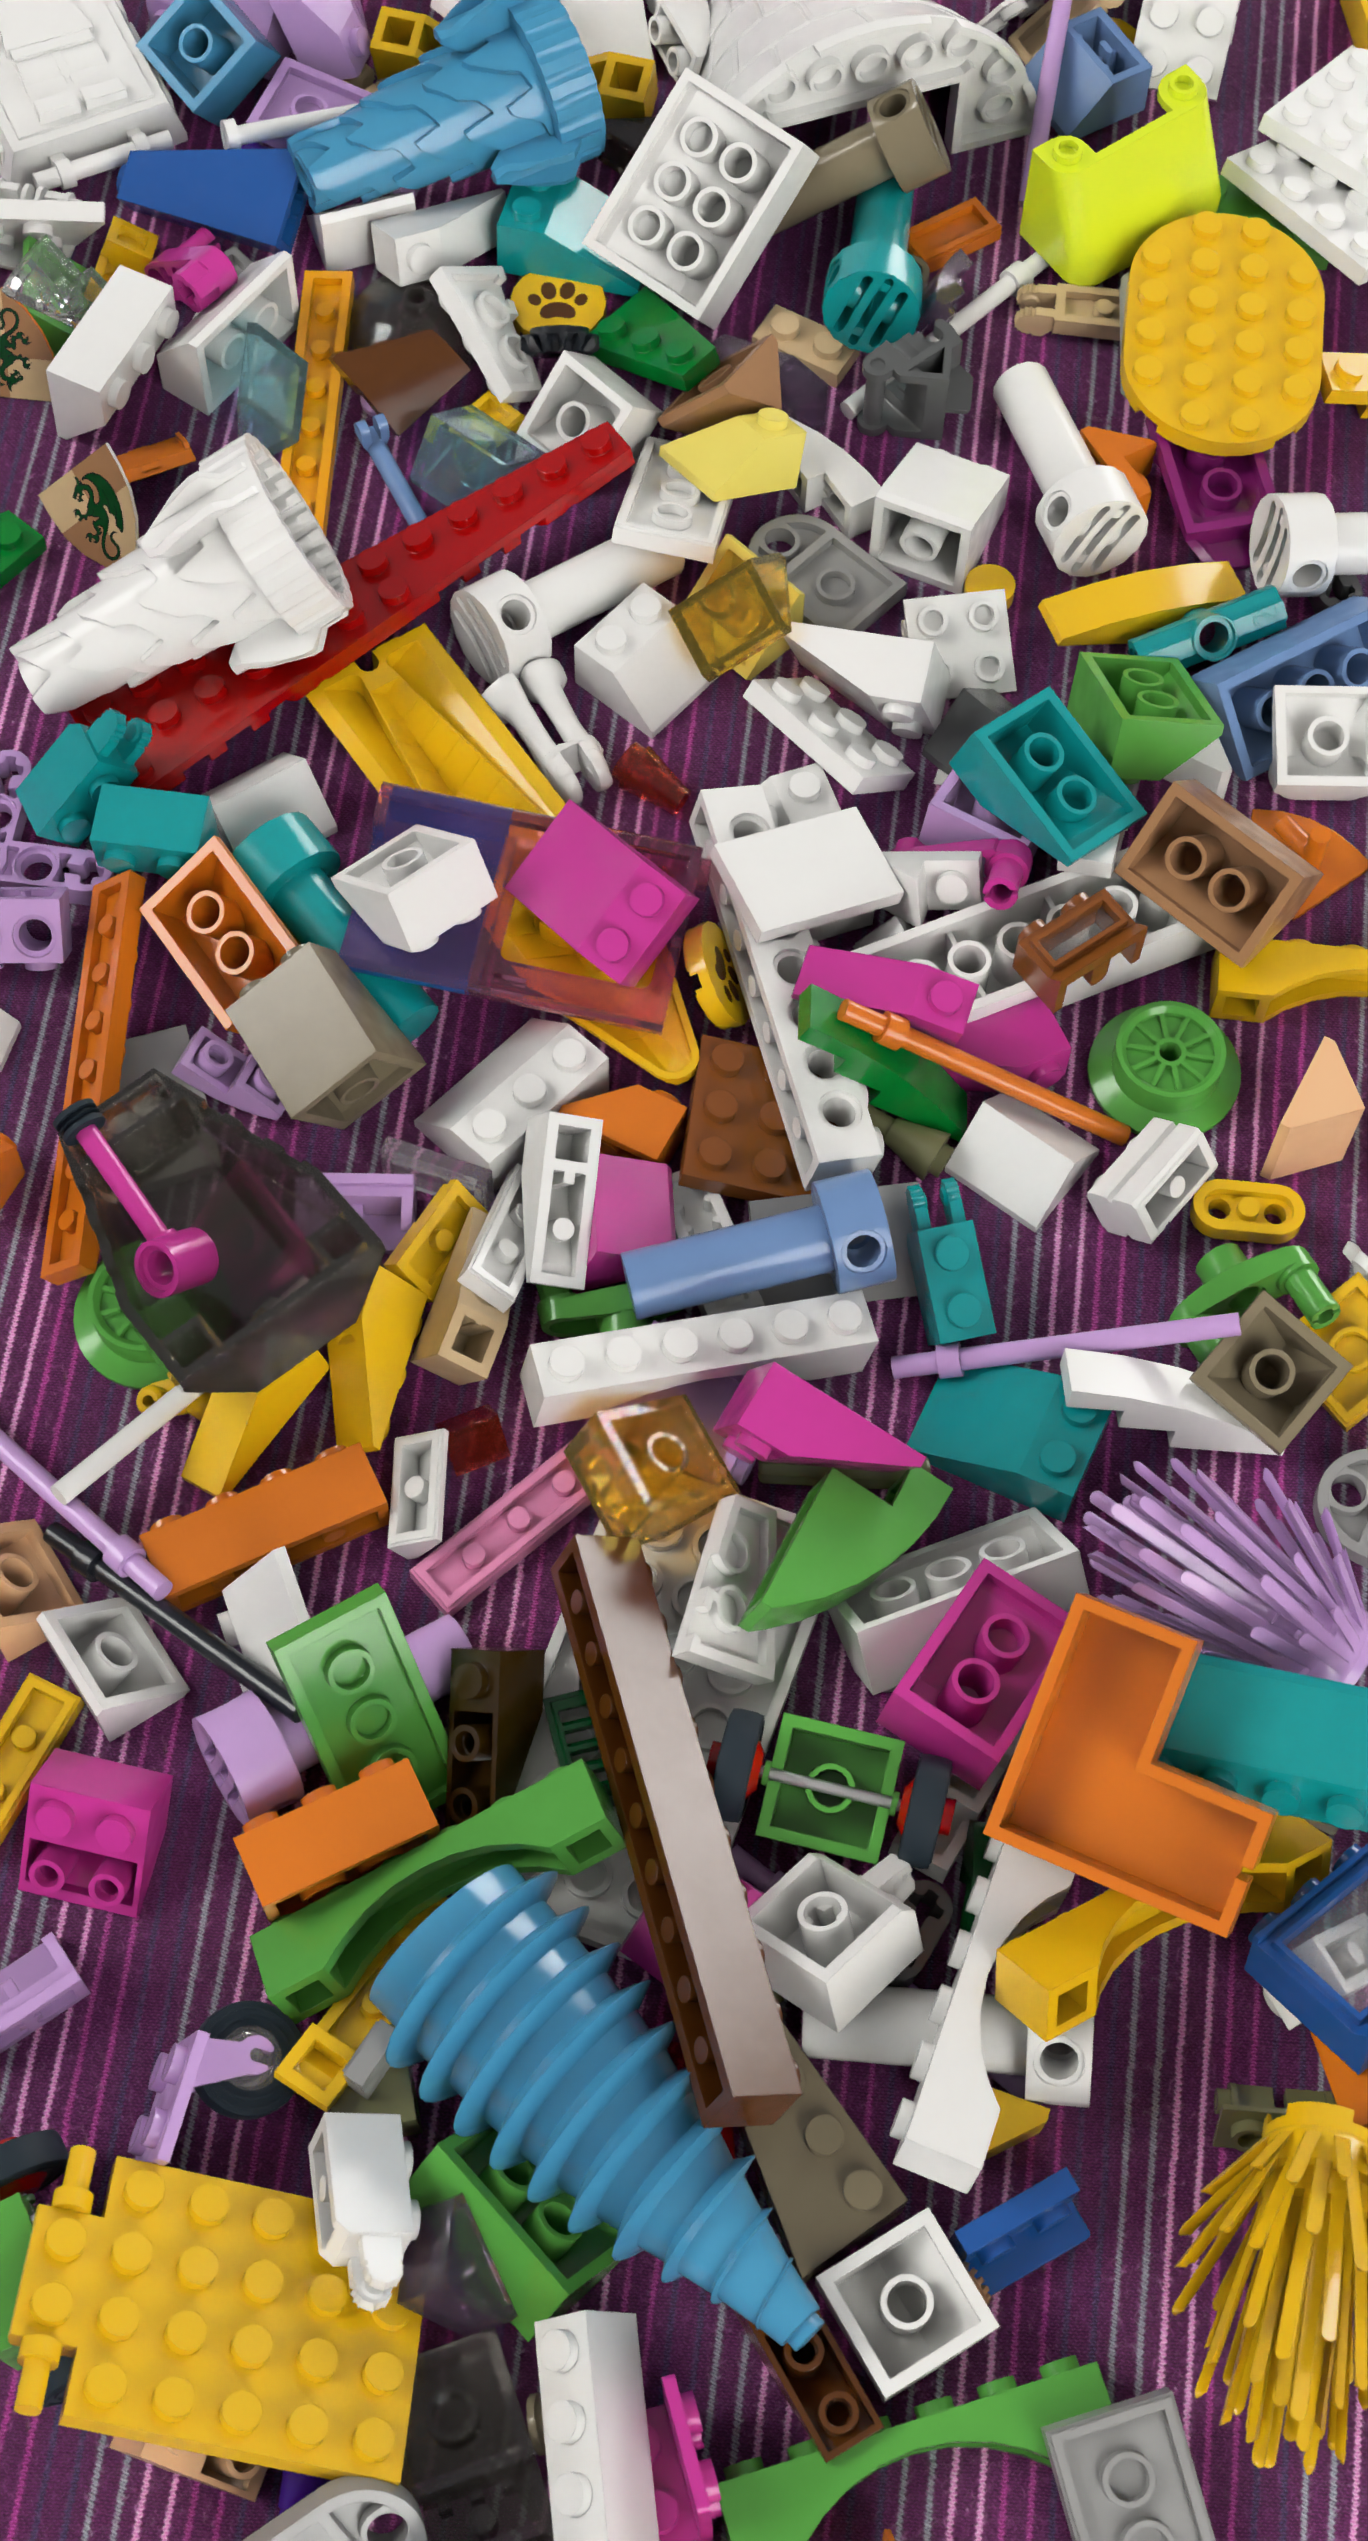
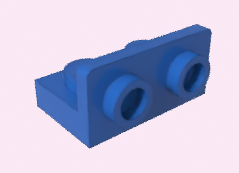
M1066 2166L954 2231L949 2242L958 2257L961 2258L962 2263L964 2261L969 2263L968 2271L973 2267L978 2271L974 2277L977 2279L982 2276L985 2280L982 2285L988 2286L990 2290L988 2294L993 2296L1085 2242L1090 2236V2231L1072 2202L1080 2189Z

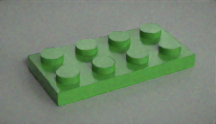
M378 1583L266 1642L329 1784H334L338 1790L360 1780L358 1773L376 1761L392 1758L394 1763L408 1757L431 1809L434 1810L446 1803L448 1736L389 1598Z

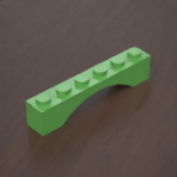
M581 1758L568 1766L556 1768L546 1778L514 1795L500 1798L490 1808L458 1825L444 1828L436 1837L404 1854L387 1859L380 1867L348 1884L334 1887L326 1896L302 1909L277 1918L270 1926L249 1936L267 1998L297 2024L350 1996L367 1967L396 1933L419 1913L447 1895L460 1890L483 1873L504 1864H511L519 1873L555 1870L558 1871V1874L574 1876L626 1848L621 1826L606 1788Z
M1076 2355L1065 2357L1040 2366L1039 2371L1042 2377L1040 2380L1017 2387L1014 2375L1003 2377L976 2387L979 2399L956 2407L951 2395L931 2400L913 2408L916 2420L891 2427L888 2416L879 2417L884 2425L883 2429L828 2463H825L810 2439L787 2448L789 2461L764 2468L762 2458L755 2457L725 2467L723 2472L726 2481L720 2482L718 2485L722 2499L720 2501L723 2515L721 2519L727 2540L808 2541L821 2519L846 2492L875 2471L920 2453L944 2448H988L1021 2455L1052 2468L1040 2427L1112 2404L1098 2362L1079 2366Z

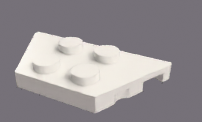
M0 198V250H13L15 243L23 244V240L29 235L60 252L63 250V245H78L105 224L104 202Z

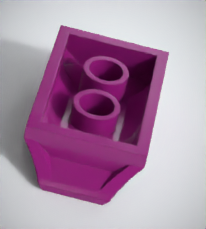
M1146 416L1145 423L1150 436L1149 439L1157 444L1153 462L1160 467L1185 542L1202 563L1229 561L1233 570L1251 568L1249 544L1254 512L1264 496L1268 493H1276L1263 452L1244 456H1214L1188 450L1157 434V425Z

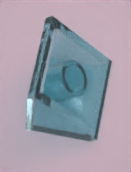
M247 323L237 398L238 438L243 434L250 433L273 456L299 441L308 362L258 323Z
M463 406L431 414L410 474L411 483L444 505L449 506L453 502L494 482L496 479L539 458L545 452L475 406Z

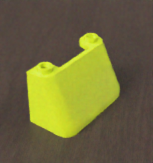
M1187 64L1167 74L1159 83L1157 101L1167 112L1166 114L1097 153L1087 143L1073 136H1058L1032 149L1019 234L1068 284L1077 286L1098 285L1131 266L1139 247L1153 232L1162 226L1183 217L1197 215L1202 211L1217 212L1221 198V188L1207 89L1202 79Z

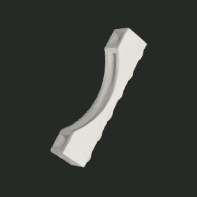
M860 1290L530 1344L519 1376L533 1427H540L591 1418L617 1405L678 1385L713 1378L745 1375L747 1370L771 1362L778 1363L801 1379L808 1381L862 1372L879 1340L863 1291Z
M991 1837L988 1840L983 1859L993 1862L989 1877L987 1879L980 1875L977 1876L965 1908L966 1912L976 1915L970 1932L963 1929L959 1930L948 1958L947 1965L957 1969L952 1987L941 1984L928 2021L939 2025L933 2044L922 2040L909 2074V2078L920 2082L914 2101L902 2098L889 2136L900 2140L892 2164L965 2194H968L982 2170L1000 2113V2107L988 2080L981 2046V2005L988 1974L996 1962L997 1948L1007 1944L1014 1938L1020 1937L1030 1927L1057 1913L1075 1876V1873Z

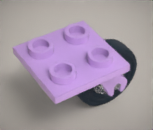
M239 2001L226 2005L214 2012L202 2023L197 2031L181 2042L174 2043L169 2054L161 2052L152 2070L148 2085L149 2090L157 2093L149 2117L140 2115L130 2138L128 2153L136 2155L135 2160L162 2166L170 2163L192 2093L197 2092L202 2101L215 2112L237 2120H253L265 2117L284 2106L293 2097L295 2091L274 2077V2071L301 2038V2034L294 2022L280 2009L270 2004L259 2001Z

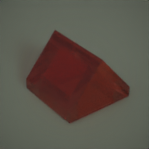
M489 1403L435 1424L436 1430L445 1428L449 1431L447 1456L456 1477L510 1456L499 1416Z

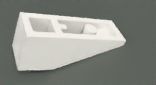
M497 189L371 221L376 270L398 286L403 287L429 280L428 278L440 266H462L496 247L497 223L506 202L505 191Z
M548 1111L530 1117L527 1120L521 1172L526 1283L579 1291L585 1288L603 1120Z

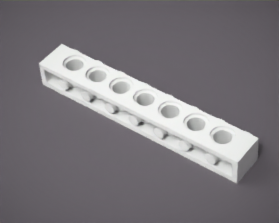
M762 785L700 790L689 824L804 1190H811V1183L814 1181L867 1168L873 1174L884 1155V1140L880 1129L873 1126L867 1108L868 1091L866 1085L835 1073L833 1054L798 1040L799 1000L791 998L809 945L820 946L819 942L816 939H812L809 929L756 943L710 857L714 844L777 828L778 818L776 810L772 805H768Z

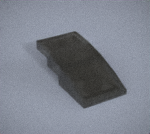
M495 2326L417 2354L400 2484L413 2495L418 2503L426 2530L427 2541H554L550 2501Z

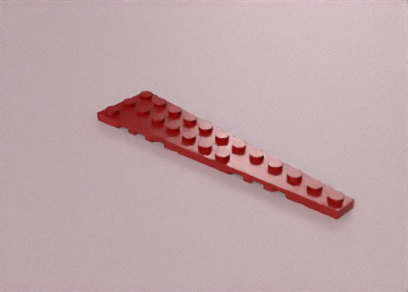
M606 421L344 561L340 565L350 586L349 589L353 596L352 602L354 605L349 610L348 616L328 628L324 649L315 656L269 668L249 669L236 675L229 665L235 643L220 646L196 660L192 658L181 664L172 665L137 687L130 688L128 683L113 692L104 694L76 709L70 710L69 713L75 724L79 723L89 727L92 726L98 717L102 716L106 709L109 710L110 708L126 715V725L127 721H131V718L135 719V717L144 719L145 722L152 724L153 736L151 737V742H149L148 747H145L143 754L134 763L139 775L130 786L170 791L186 780L183 772L202 758L207 756L213 761L229 750L225 742L248 726L253 731H256L271 720L269 714L276 706L285 700H300L317 688L322 681L333 677L441 600L439 596L441 590L459 578L466 583L481 572L479 564L498 550L507 554L522 544L520 537L525 531L535 524L540 526L549 525L566 513L572 505L580 503L635 464L631 447L613 426Z

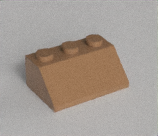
M1196 779L1173 781L1114 870L1117 875L1240 968L1245 967L1293 919L1324 875Z

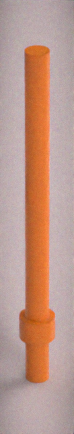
M848 998L841 1003L838 1009V1020L872 1034L874 1042L893 1051L903 1048L1119 1146H1123L1130 1137V1126L910 1027L908 1019L895 1013L885 1011L881 1014Z

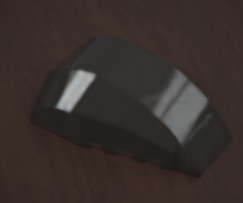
M155 1068L97 1106L96 1108H99V1112L106 1118V1122L100 1129V1132L168 1229L175 1228L176 1231L189 1227L199 1228L211 1237L218 1251L219 1268L211 1282L166 1298H156L142 1288L134 1269L135 1253L138 1247L147 1240L80 1143L67 1146L62 1136L58 1133L75 1184L86 1206L85 1212L90 1226L95 1232L102 1251L100 1253L104 1265L115 1287V1295L120 1309L149 1354L182 1393H258L356 1323L386 1249L376 1233L324 1174L305 1160L299 1162L287 1155L285 1149L267 1137L263 1140L248 1131L240 1120L227 1112L222 1115L212 1109L204 1098Z

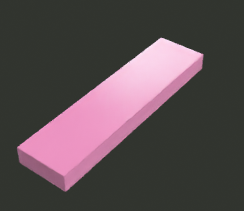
M590 1427L586 1428L409 1570L411 1579L443 1615L449 1614L454 1616L614 1486L623 1462Z

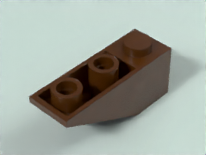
M734 2310L756 2352L825 2463H828L884 2428L826 2323L801 2349L795 2352L788 2343L781 2346L761 2329L757 2330L754 2324ZM818 2310L817 2314H818V2315L822 2318V2320L824 2321L823 2317L821 2316V2314H820V2312H819V2310Z

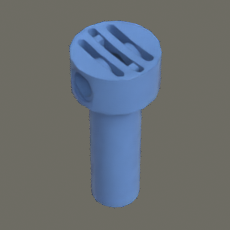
M867 1168L812 1182L811 1196L813 1206L620 1253L636 1319L641 1320L830 1273L838 1294L895 1281L897 1272L892 1238L883 1202L872 1172Z

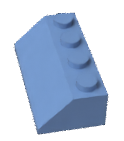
M1351 596L1191 676L1225 725L1219 740L1232 769L1241 780L1247 781L1269 770L1272 762V696L1274 685L1368 687V597Z

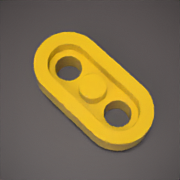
M1213 1179L1205 1182L1194 1194L1190 1206L1191 1221L1195 1228L1205 1236L1215 1239L1267 1244H1282L1293 1239L1300 1230L1306 1212L1300 1195L1287 1186L1227 1179ZM1219 1209L1224 1212L1226 1218H1215L1209 1213V1210ZM1265 1215H1276L1281 1219L1282 1223L1272 1224L1266 1220Z

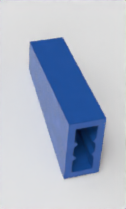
M288 148L130 151L127 163L121 166L116 181L118 191L116 198L132 211L194 230L204 227L214 236L273 254L282 251L291 254L308 199L299 181Z

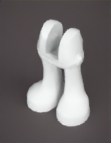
M539 658L524 666L521 671L520 682L514 673H506L493 682L481 696L503 724L509 722L527 746L537 767L564 802L567 803L571 799L578 804L583 800V792L575 773L581 771L597 792L607 790L613 784V778L603 756L604 749L596 738L589 735L581 725L563 691L567 677L562 665L557 659ZM529 700L538 703L542 707L564 743L555 744Z

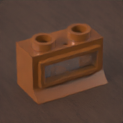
M1105 888L1090 897L1086 892L1076 894L1063 906L1060 916L1047 924L1042 919L1033 921L1021 931L1017 938L1012 967L1053 1014L1062 1009L1069 984L1082 976L1091 986L1099 983L1108 972L1111 958L1118 953H1121L1130 964L1140 958L1149 926L1136 923Z

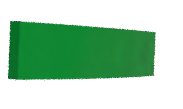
M812 983L799 995L798 1040L833 1054L835 1073L869 1087V1104L911 1122L950 1133L951 1139L960 1142L967 1130V1093L939 1064L903 1048L893 1051L874 1042L872 1034L838 1020L837 1012L844 999Z

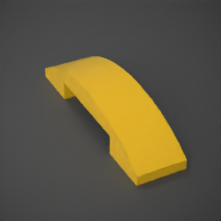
M447 1897L442 1898L419 1913L396 1933L367 1967L352 1994L334 2003L317 2025L313 2022L274 2071V2077L324 2112H328L336 2104L348 2086L343 2075V2069L375 2022H379L380 2019L389 2025L391 2024L369 1998L370 1990L376 1977L405 1939L433 1911L448 1899Z

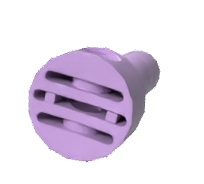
M447 1614L405 1636L433 1703L450 1694L451 1648L472 1647L458 1622L451 1615ZM247 1690L226 1704L192 1719V1728L210 1773L228 1806L242 1825L259 1815L277 1811L290 1804L299 1802L305 1796L300 1773L315 1766L320 1761L302 1722L294 1723L272 1706L266 1708L252 1690Z

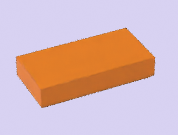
M973 197L910 227L907 252L922 258L928 264L930 273L1000 240L1002 226L976 197Z

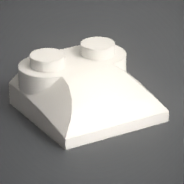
M1274 685L1272 696V762L1268 771L1269 781L1274 793L1291 800L1351 801L1368 796V687Z

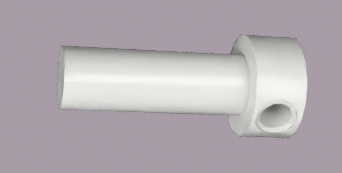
M1024 362L1009 368L998 378L994 386L993 397L1043 493V497L1036 508L1035 524L1059 570L1070 576L1081 577L1105 573L1122 564L1139 548L1146 536L1148 518L1123 472L1113 466L1096 465L1046 368L1037 362Z
M1318 492L1268 493L1260 500L1254 512L1250 529V565L1256 587L1259 589L1269 584L1276 587L1280 597H1316L1327 590L1334 575L1368 574V512L1335 513L1333 505L1327 496Z
M611 538L526 581H523L518 575L506 569L497 571L454 592L450 601V615L455 635L468 661L486 682L492 684L501 676L511 672L517 678H520L522 669L529 662L539 658L551 657V638L619 605L643 582L652 588L682 573L685 566V558L611 543Z
M887 1986L839 2033L803 2011L802 2050L808 2058L912 2067L922 2040L933 2044L939 2025L928 2021L938 1990ZM984 1994L981 2005V2046L987 2073L1026 2076L1025 2100L1037 2104L1089 2108L1094 2017L1045 2042L997 2002L994 1994Z

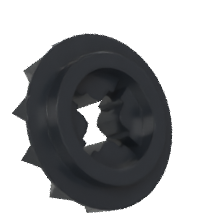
M540 326L531 328L530 334L521 336L520 345L521 351L530 357H541L542 359H559L563 350L592 355L599 350V335L589 333V328L584 326Z

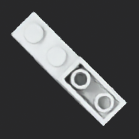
M645 0L649 11L653 13L648 24L649 39L655 45L666 64L669 74L674 78L675 82L678 81L685 67L699 75L710 40L711 23L707 0Z

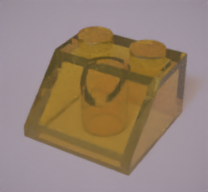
M686 1394L595 1412L563 1451L608 1536L639 1538L641 1545L666 1538L716 1509L719 1499L740 1493L737 1484Z

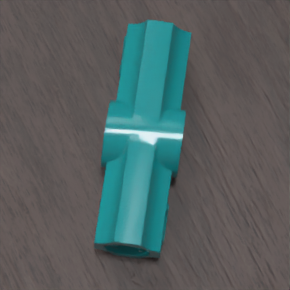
M1269 584L1208 609L1202 607L1192 609L1185 613L1182 619L1127 640L1128 655L1178 658L1184 668L1205 660H1223L1235 648L1286 629L1288 616L1284 601L1279 596L1276 587ZM1213 622L1215 625L1214 637L1210 643L1201 646L1199 641L1200 632L1205 625Z

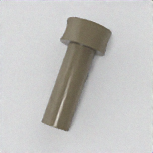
M913 78L867 100L866 104L871 119L870 122L812 150L820 158L772 236L895 177L901 189L908 193L951 172L949 158L937 125L921 90Z

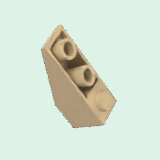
M475 1207L470 1208L410 1360L411 1363L458 1386L488 1378L507 1329L510 1312L509 1307L502 1313L457 1281L488 1215Z

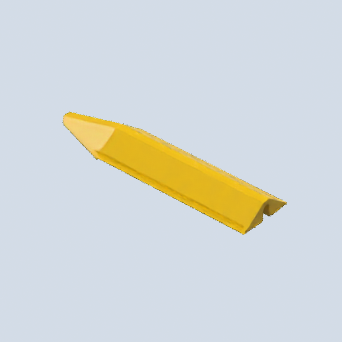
M425 623L376 647L372 651L373 671L361 670L354 661L333 677L322 681L317 688L305 695L383 799H385V787L512 813L508 844L495 889L498 897L491 903L484 929L485 935L530 993L645 1071L666 1083L674 1085L687 1082L695 1075L699 1062V1048L666 945L634 988L619 985L578 953L504 888L566 803Z

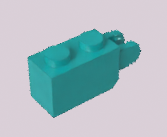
M112 708L106 709L91 727L79 723L69 724L15 790L36 835L78 848L91 833L102 783L130 786L139 775L134 763L143 754L149 742H151V737L153 736L152 724L145 722L144 719L135 717V719L131 718V721H127L126 725V715Z
M954 1177L941 1179L940 1198L944 1207L947 1225L931 1228L927 1198L919 1184L907 1186L905 1193L913 1231L907 1234V1248L928 1346L942 1345L997 1333L973 1220L966 1221L957 1181Z

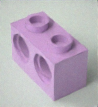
M0 887V969L4 967L3 963H25V969L29 971H49L58 968V963H64L72 951L69 888ZM37 919L47 924L51 931V940L40 941L33 938L27 930V921Z

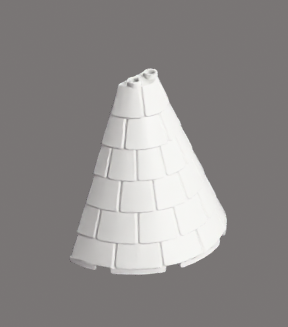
M707 0L711 23L710 40L699 76L779 128L867 107L868 99L913 78L921 92L951 85L944 143L950 154L1030 134L1037 96L1020 57L997 34L932 0Z

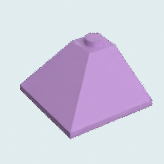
M268 0L298 62L340 80L359 77L371 53L369 48L371 39L360 0Z

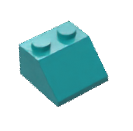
M102 783L89 841L99 867H105L107 870L118 874L131 869L132 871L156 873L163 878L170 879L214 835L220 838L221 836L210 796Z

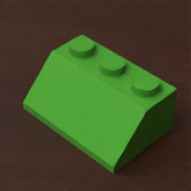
M1079 652L1067 709L1124 784H1137L1140 780L1160 781L1222 736L1225 725L1178 658Z
M491 2128L465 2137L453 2133L434 2147L410 2177V2197L419 2202L421 2220L430 2227L460 2262L464 2270L473 2277L503 2312L507 2320L529 2342L535 2337L534 2322L565 2315L620 2262L614 2261L612 2258V2250L618 2230L604 2222L582 2233H570L567 2225L575 2202L574 2197L564 2192L549 2200L531 2203L527 2199V2190L536 2168L535 2165L527 2160L514 2167L500 2171L491 2168L489 2165L490 2153L498 2135L495 2129Z

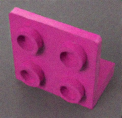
M674 2373L661 2377L664 2404L646 2409L659 2541H714L712 2519L723 2516L720 2505L722 2499L711 2458L698 2461L696 2451L704 2449V2443L701 2435L703 2428L694 2393L692 2390L680 2393Z

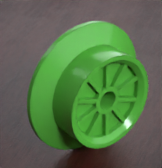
M1158 1001L1122 1012L1111 1019L1097 1034L1088 1058V1080L1096 1101L1109 1117L1130 1126L1131 1132L1137 1135L1154 1117L1173 1121L1176 1126L1181 1123L1197 1127L1202 1133H1205L1227 1116L1236 1101L1240 1089V1063L1231 1041L1207 1014L1194 1006L1182 1002Z
M147 1240L124 1246L112 1252L97 1264L96 1272L87 1276L79 1290L73 1318L78 1345L91 1366L108 1380L121 1386L138 1390L157 1381L179 1376L187 1377L216 1354L226 1344L232 1328L234 1313L231 1290L220 1268H218L214 1279L207 1284L166 1298H156L148 1294L140 1285L134 1269L135 1253L138 1247Z

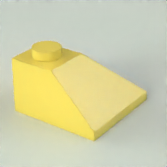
M768 407L760 409L758 413L735 416L660 446L659 456L709 499L717 502L796 488L807 432L793 422L786 412Z

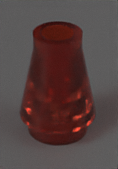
M637 742L633 743L624 752L612 771V777L619 781V789L664 809L672 816H675L683 808L692 793V790L678 779L651 746L644 748Z

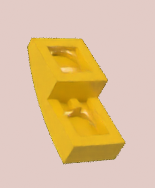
M113 216L85 295L96 299L119 265L145 275V266L152 261L159 236Z

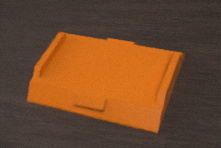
M180 432L175 433V437L116 456L129 483L196 461L188 441Z

